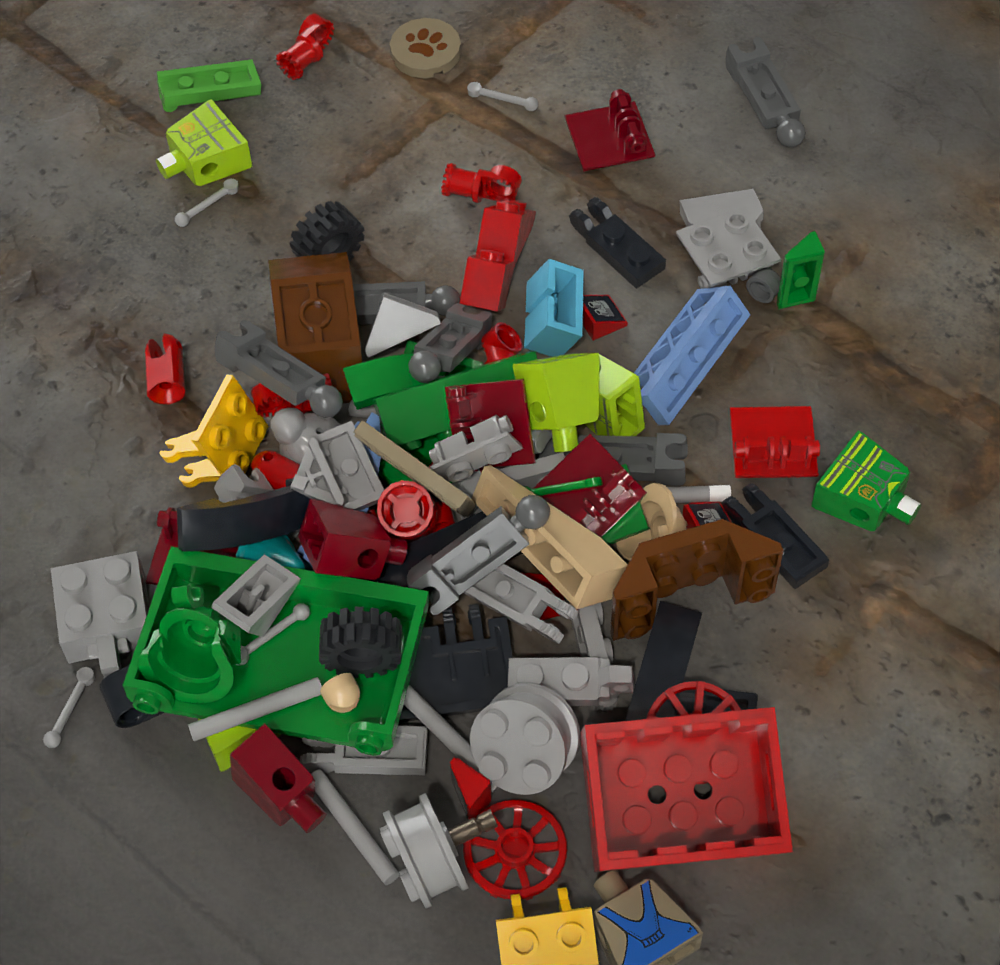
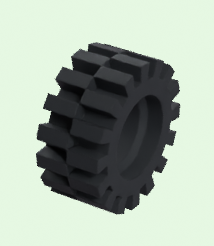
M332 201L326 202L325 208L321 204L315 206V213L312 214L308 211L305 214L307 219L304 222L299 220L296 224L299 231L292 232L291 237L293 241H290L291 251L296 257L347 252L348 260L351 261L355 257L352 252L359 251L361 248L358 242L364 241L365 235L362 232L365 230L361 222L344 205L337 201L335 204Z
M355 607L354 612H350L348 608L340 609V615L331 612L328 614V618L322 619L319 638V662L321 665L325 664V669L328 671L336 669L337 675L347 672L351 673L354 678H358V674H365L366 678H372L375 672L380 676L387 674V669L394 671L397 668V664L401 663L402 625H400L397 617L392 618L391 613L385 611L380 615L379 609L371 608L369 612L363 611V607Z

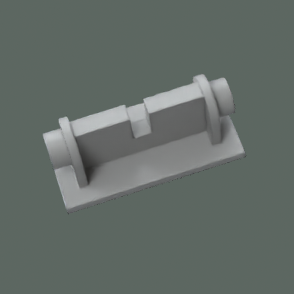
M495 415L470 427L474 442L468 444L463 431L434 444L435 448L429 450L430 458L434 464L430 466V469L448 482H459L469 478L473 471L483 466L499 464L508 460L512 453L523 449V446L509 433L513 431V426L507 415L501 418Z

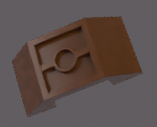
M347 252L268 260L278 347L320 374L328 373L332 383L331 386L341 393L342 404L350 403L353 399L343 368L362 363L352 275Z
M724 519L639 543L613 591L610 630L613 641L622 638L636 639L651 630L656 614L657 598L668 597L678 589L691 585H708L718 577H723L735 605L746 601L757 603L765 600L775 593L784 551L781 543Z

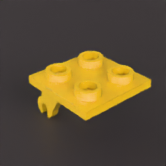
M226 375L198 429L165 441L167 447L173 450L160 451L159 453L167 463L176 462L182 457L207 456L205 460L190 463L184 467L188 474H192L191 476H179L181 483L185 487L191 488L201 482L218 481L220 476L234 464L238 465L245 474L269 426L263 417L257 415L254 404L234 375Z
M567 887L557 888L560 912L524 917L520 894L510 895L513 918L496 920L501 965H599L592 908L572 909Z

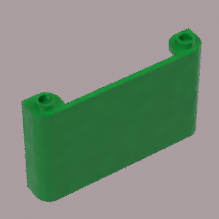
M170 547L123 683L126 696L133 702L132 706L136 710L152 715L158 714L160 711L204 719L316 677L319 678L323 686L328 680L337 676L336 669L328 671L325 669V664L321 665L319 662V638L322 619L328 618V614L331 612L340 615V609L348 608L350 612H354L355 607H363L365 612H369L371 608L379 609L380 615L385 611L391 613L392 618L397 617L400 625H402L401 663L397 664V668L394 671L387 669V674L382 676L377 672L374 673L372 678H366L365 674H358V678L354 679L359 686L360 697L354 709L346 713L333 711L326 704L322 695L238 726L258 730L263 724H266L273 733L354 747L359 752L367 755H380L382 751H388L393 747L429 607V591L350 577L319 574L314 571L283 566L301 579L270 628L293 613V608L299 603H304L309 607V617L303 621H295L250 653L246 664L240 666L233 665V686L225 697L207 704L186 703L175 700L172 693L163 686L148 682L137 665L141 651L149 645L153 631L160 628L162 618L167 612L176 609L172 601L171 590L173 587L186 585L191 586V588L203 587L204 603L202 606L211 608L213 602L257 561L201 551L183 552L178 547ZM240 628L241 646L245 647L259 637Z

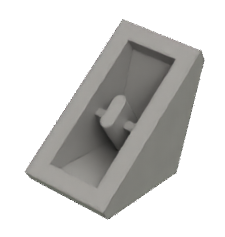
M384 293L366 343L365 352L369 358L440 325L441 318L435 310Z
M264 554L213 602L211 608L246 632L264 637L301 578Z

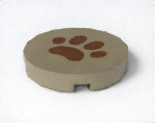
M415 19L401 25L393 33L390 41V53L395 61V66L401 72L411 77L432 78L434 73L443 71V74L451 71L459 62L461 41L458 32L450 24L440 19Z

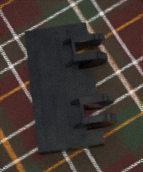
M479 604L469 605L467 613L469 625L472 628L473 641L457 643L455 613L452 612V607L442 611L446 645H440L438 626L423 628L409 685L442 717L482 711L502 690L508 687L509 658L513 657L507 617L488 619L490 639H484ZM403 704L399 723L419 720Z

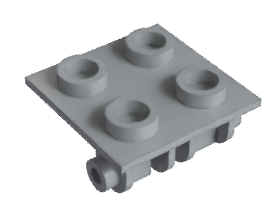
M745 206L676 231V235L703 274L698 276V283L701 289L721 287L727 285V281L732 285L736 284L738 277L742 281L747 280L748 276L753 275L758 270L763 268L769 269L774 264L781 262L780 256Z

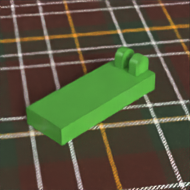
M253 59L157 71L158 93L163 109L166 112H173L181 105L204 103L210 99L219 101L261 95V82Z

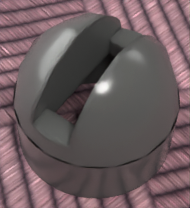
M763 268L755 272L747 281V290L755 300L761 303H770L779 292L780 277L774 270Z

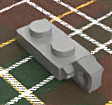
M599 657L509 658L508 687L520 683H534L553 690L569 706H599V702L610 700V693H633L634 674L632 666L610 665V659H599Z

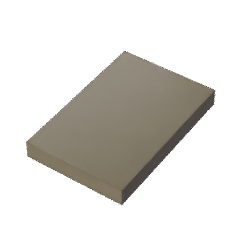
M362 420L354 430V436L368 449L411 480L423 486L429 493L464 518L469 517L476 507V504L468 495Z

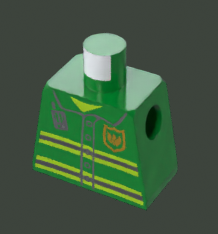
M858 430L816 484L811 507L868 531H876L888 514L910 525L919 512L921 503L904 494L910 475L908 467Z

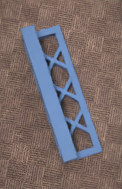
M731 285L697 289L635 370L634 374L639 376L640 388L643 387L641 390L642 405H644L658 425H670L749 318L750 313Z

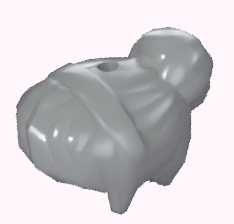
M297 408L281 409L274 414L270 421L271 431L279 442L280 454L298 464L302 462L310 437L318 435L317 431L322 433L341 425L333 417L323 418L315 413L303 414Z

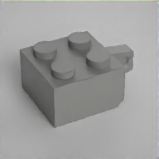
M137 551L51 568L59 644L68 663L99 658L100 670L104 678L122 669L120 654L135 650L150 608L148 587L145 582L146 575Z

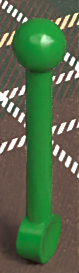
M594 477L533 489L528 486L523 487L536 495L543 496L602 486L603 483L602 477Z

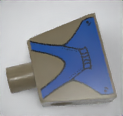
M612 870L601 876L594 883L593 887L605 903L593 912L594 930L609 965H675L700 949L703 932L654 880L650 878L644 879L629 889L617 870Z

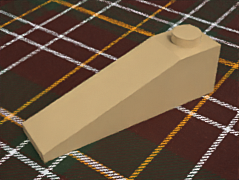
M488 465L483 468L471 500L486 516L502 506L512 517L515 515L517 504L523 497L536 494L492 465ZM548 503L550 516L547 523L536 530H523L528 536L529 545L522 549L521 552L576 610L611 600L613 591L628 564L601 537Z

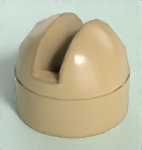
M343 673L331 678L320 689L323 699L333 711L339 713L350 712L358 704L360 690L351 673Z

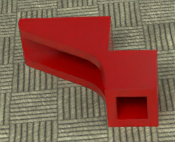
M504 199V201H497L494 206L484 208L477 251L475 255L467 258L459 304L497 312L505 308L512 274L532 230L536 211L526 209V202Z

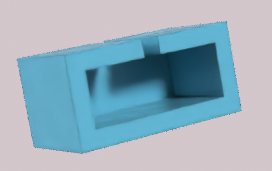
M548 259L527 281L526 312L530 314L525 318V349L551 357L564 355L582 337L584 270Z

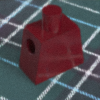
M310 498L298 539L315 573L376 580L380 577L385 563L403 564L407 554L406 540L389 537L378 517Z
M263 724L230 753L232 780L277 825L282 826L293 818L306 833H309L324 820L327 813L312 799L315 794V779L266 724Z

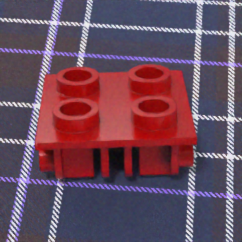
M811 406L730 407L735 478L819 476L817 457L820 456V442L815 440Z

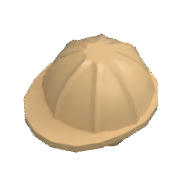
M652 483L644 487L647 494L641 500V504L650 529L616 542L617 550L623 558L631 560L641 542L686 530L687 522L680 509L676 506L672 492L666 485Z

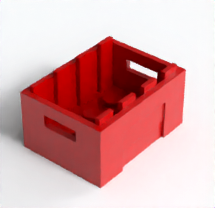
M775 707L584 725L581 730L580 740L594 872L793 852ZM701 781L708 783L711 787V795L705 800L699 799L694 793L695 785ZM653 786H660L665 791V800L660 804H654L648 798V791Z

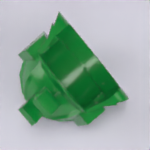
M189 585L173 587L171 597L176 609L167 612L160 621V628L153 631L149 645L141 651L138 658V668L148 682L163 686L172 693L175 700L192 704H207L218 701L225 697L233 686V665L241 663L240 627L229 619H225L223 615L214 609L202 606L204 603L203 587L191 588Z

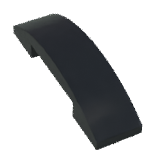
M291 478L286 480V487L226 503L213 498L178 507V549L184 552L230 548L257 543L301 529L310 498L291 489L294 479Z
M660 601L625 721L646 719L652 704L664 691L672 686L683 683L702 612ZM680 692L675 694L678 699L680 696ZM668 699L659 708L656 717H674L675 708Z

